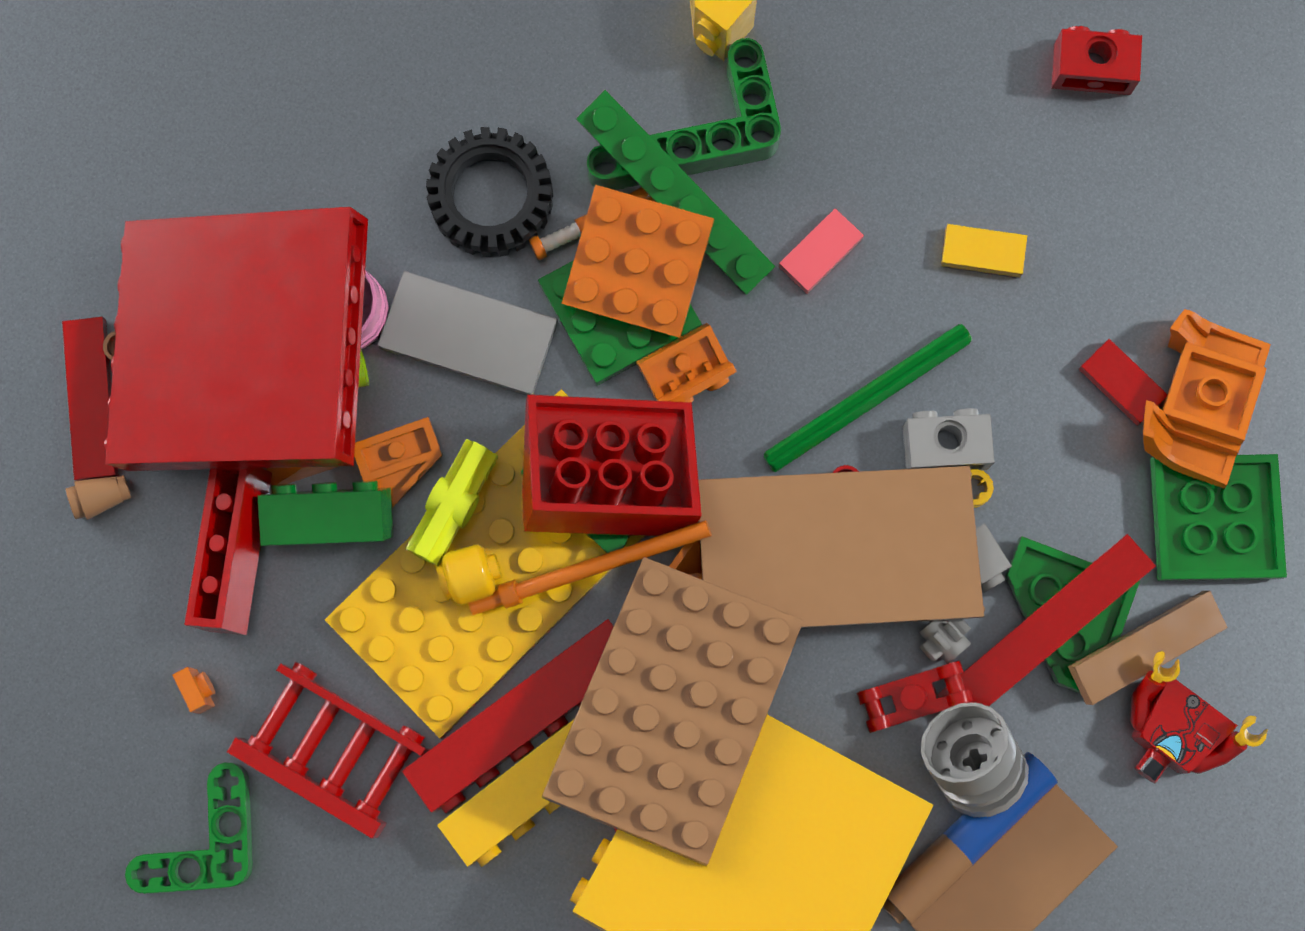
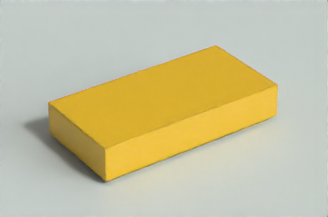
M947 224L941 266L1020 278L1023 274L1028 235Z

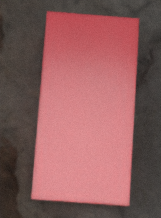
M835 208L779 263L778 267L808 294L863 240L864 235Z

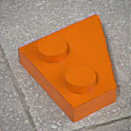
M429 417L355 442L354 457L363 481H378V488L391 487L392 508L443 456Z

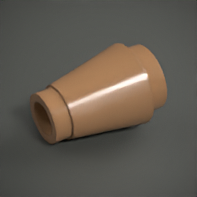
M124 475L74 481V486L65 488L75 519L86 517L89 520L124 502V500L131 499L130 490Z

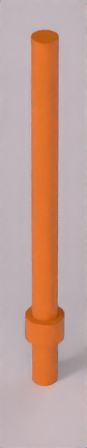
M707 520L519 583L516 580L498 585V590H495L492 596L468 603L472 614L476 615L500 606H504L507 609L522 604L524 598L641 560L643 557L647 558L711 537L710 527Z

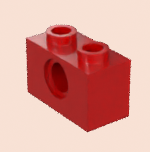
M1072 26L1062 29L1054 43L1052 89L1131 95L1140 82L1142 35H1132L1129 31L1123 29L1097 32L1091 31L1085 26ZM1095 53L1100 55L1105 63L1098 64L1093 62L1089 54Z

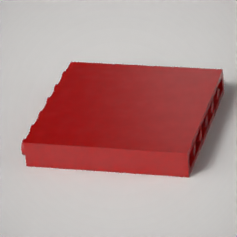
M349 206L125 221L124 236L121 240V276L117 283L119 301L118 313L114 321L116 338L114 356L111 360V396L108 399L107 405L109 423L108 435L104 443L105 464L126 471L354 466L368 219Z

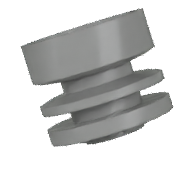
M976 702L960 703L938 714L929 723L922 736L921 755L924 764L933 779L938 783L947 801L958 812L972 817H991L1008 810L1021 798L1028 784L1029 766L1004 718L992 707Z

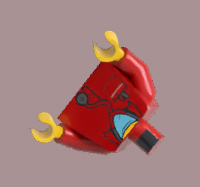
M1160 651L1155 654L1153 659L1154 671L1147 672L1131 696L1130 723L1134 728L1131 738L1147 750L1134 768L1140 775L1156 784L1168 766L1179 774H1188L1190 772L1201 774L1227 764L1245 751L1248 746L1254 747L1263 744L1266 740L1268 729L1263 730L1259 735H1253L1247 730L1249 726L1256 722L1257 717L1251 715L1246 717L1242 722L1240 732L1234 731L1238 726L1176 680L1180 673L1179 659L1175 661L1171 668H1162L1160 664L1165 659V652Z

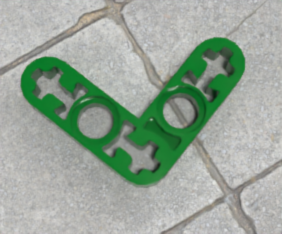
M225 762L215 766L208 775L209 849L136 856L129 862L125 871L126 883L132 890L145 894L226 888L241 885L248 880L252 873L253 859L250 780L244 767L237 763ZM230 769L231 776L238 777L239 779L238 785L231 787V800L240 798V806L225 805L218 808V800H227L226 787L219 786L218 781L219 778H224L226 770ZM227 812H234L241 820L239 832L232 837L222 834L219 828V820ZM242 841V849H233V860L237 863L241 862L242 869L234 873V880H232L229 873L222 872L221 869L222 864L229 861V849L220 851V843L231 844ZM186 858L196 860L200 866V875L192 883L183 881L178 873L180 863ZM165 859H170L168 876L149 879V886H146L145 879L137 877V871L145 867V861H148L150 869L167 868ZM168 877L171 885H166Z

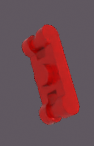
M960 660L857 692L860 705H865L869 720L866 721L869 733L943 711L960 703L973 701L970 689L965 690L960 675L964 673ZM944 679L949 695L938 698L933 682ZM892 696L896 712L885 715L880 699Z

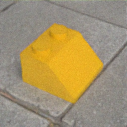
M690 0L693 36L696 39L695 43L705 54L709 56H714L715 54L725 61L728 58L730 46L736 40L745 38L753 29L757 0Z

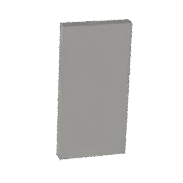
M404 271L377 346L381 350L524 395H533L558 321L554 317Z

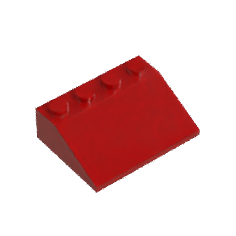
M527 395L522 486L524 532L660 536L698 523L702 513L692 402Z

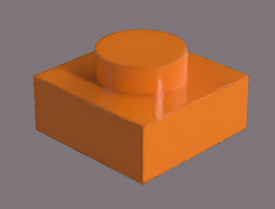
M186 667L172 674L190 712L201 714L215 707L211 698L215 694V690L204 671L199 673L197 669Z

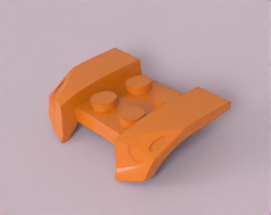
M1184 309L1170 328L1171 336L1168 347L1181 353L1163 410L1154 402L1146 400L1143 425L1144 449L1148 454L1174 471L1226 488L1235 458L1247 434L1267 368L1264 365L1271 344L1219 326L1193 311Z

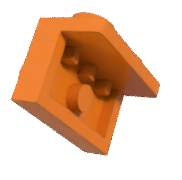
M708 323L636 361L656 401L693 402V396L705 389L714 391L723 387L729 382L728 377L737 372L733 363L728 361Z

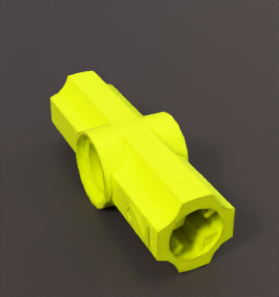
M465 440L446 476L441 477L433 487L425 505V510L427 511L416 527L411 540L408 542L407 551L431 564L440 565L460 528L463 529L472 517L480 499L478 494L496 464L497 454L475 441Z

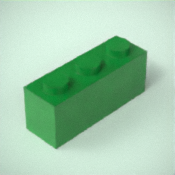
M378 481L352 482L353 489L337 490V482L313 483L312 491H297L296 484L271 485L270 493L258 495L261 546L373 542L390 539L393 537L391 487L378 488Z

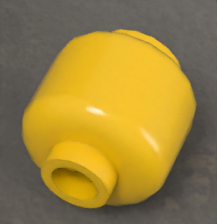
M478 544L446 553L442 558V565L436 567L445 598L452 597L459 605L492 596L496 588L495 580L502 578L496 555L491 554L487 556L484 548Z

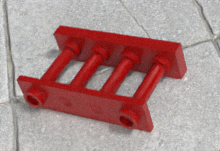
M295 662L291 668L280 663L276 671L290 678L289 682L256 736L251 735L248 740L235 737L227 753L372 839L378 838L387 824L378 818L381 813L378 808L411 752L413 751L422 756L430 750L421 744L425 737L405 725L398 731L314 681L317 673L306 666ZM307 688L325 699V702L292 757L287 756L282 761L270 754L273 746L270 744L303 689ZM342 709L361 720V723L329 777H323L319 783L306 775L309 770L306 765L337 713ZM378 730L398 743L364 800L359 799L354 804L342 797L345 791L342 786L374 732Z

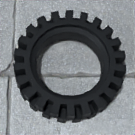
M480 127L481 134L473 135L472 129L463 132L465 139L458 141L454 137L448 141L450 148L447 151L441 148L436 154L438 162L437 164L431 163L429 168L431 177L426 181L427 201L440 232L444 237H449L451 244L457 248L460 245L463 246L465 252L474 255L475 251H479L482 257H491V252H499L501 257L509 255L508 249L515 247L518 252L525 248L524 242L538 236L537 231L539 228L544 230L548 223L547 215L548 213L551 214L553 207V187L546 161L542 154L539 155L537 153L536 146L529 141L526 144L523 136L516 132L513 137L509 136L507 129L498 127L497 133H491L489 127ZM486 159L501 160L516 167L524 176L528 188L525 203L516 216L505 223L495 226H482L464 218L457 210L453 198L455 184L464 170L472 164Z

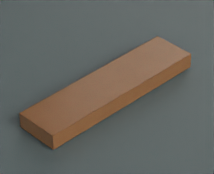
M1201 591L1073 663L1068 668L1085 704L1094 705L1145 676L1148 671H1153V659L1157 652H1165V659L1160 664L1162 666L1228 627L1211 591Z

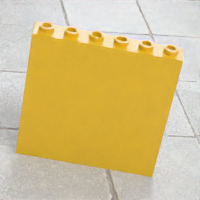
M767 714L708 865L704 866L617 829L611 841L603 838L597 848L592 862L598 866L590 880L582 877L570 898V901L576 904L572 912L573 915L601 931H871L934 805Z

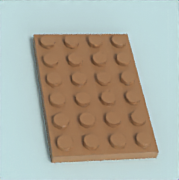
M643 557L542 798L707 866L804 620Z

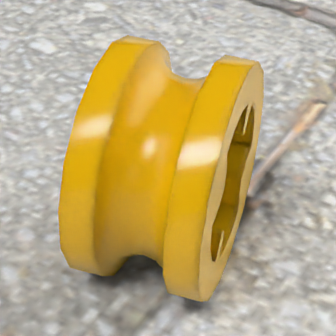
M971 469V479H977L980 481L977 486L983 485L984 492L979 493L976 499H973L974 508H978L991 498L994 490L993 481L984 471Z

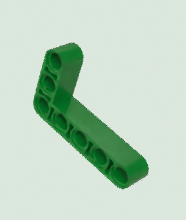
M741 38L736 40L728 51L727 76L736 118L650 135L687 175L763 161L771 158L776 153L780 141L781 125L764 51L756 40ZM741 57H747L754 61L755 64L751 67L743 68L735 61ZM749 94H756L763 99V102L758 105H751L744 100V97ZM757 131H765L771 135L772 139L766 143H760L752 135ZM718 139H727L733 144V147L729 150L721 151L716 149L713 143ZM601 145L594 147L589 152L587 171L589 181L593 187L598 185L619 190L639 186ZM686 146L692 149L694 154L689 158L682 159L673 152L679 147ZM602 162L612 163L616 167L609 174H600L595 168Z

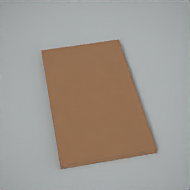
M970 466L699 480L702 516L698 523L707 520L712 535L700 540L702 580L802 619L804 622L801 628L983 618L985 608L982 598Z

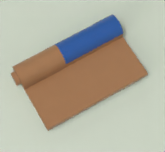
M1026 752L1024 757L1029 766L1028 784L1021 798L1008 810L991 817H972L962 814L897 877L883 908L898 924L905 919L915 931H1033L1118 846L1057 785V779L1051 771L1033 754Z

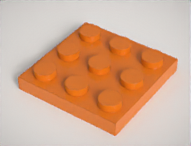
M595 185L562 304L681 338L714 218Z

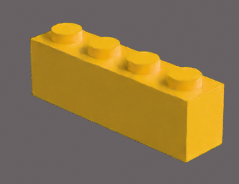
M574 719L437 825L467 867L477 861L482 868L502 852L497 845L510 835L515 841L536 826L532 818L539 812L546 809L550 815L560 807V805L543 799L542 795Z

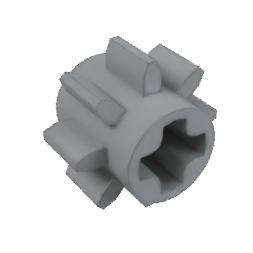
M963 619L932 620L919 632L926 640L919 648L932 662L941 656L949 664L971 644L964 636L971 628Z

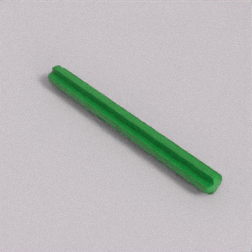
M962 324L956 325L765 451L763 457L766 464L773 472L779 471L969 345L972 341L969 331Z

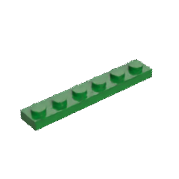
M606 90L576 118L583 128L655 202L714 218L705 254L745 295L776 267Z

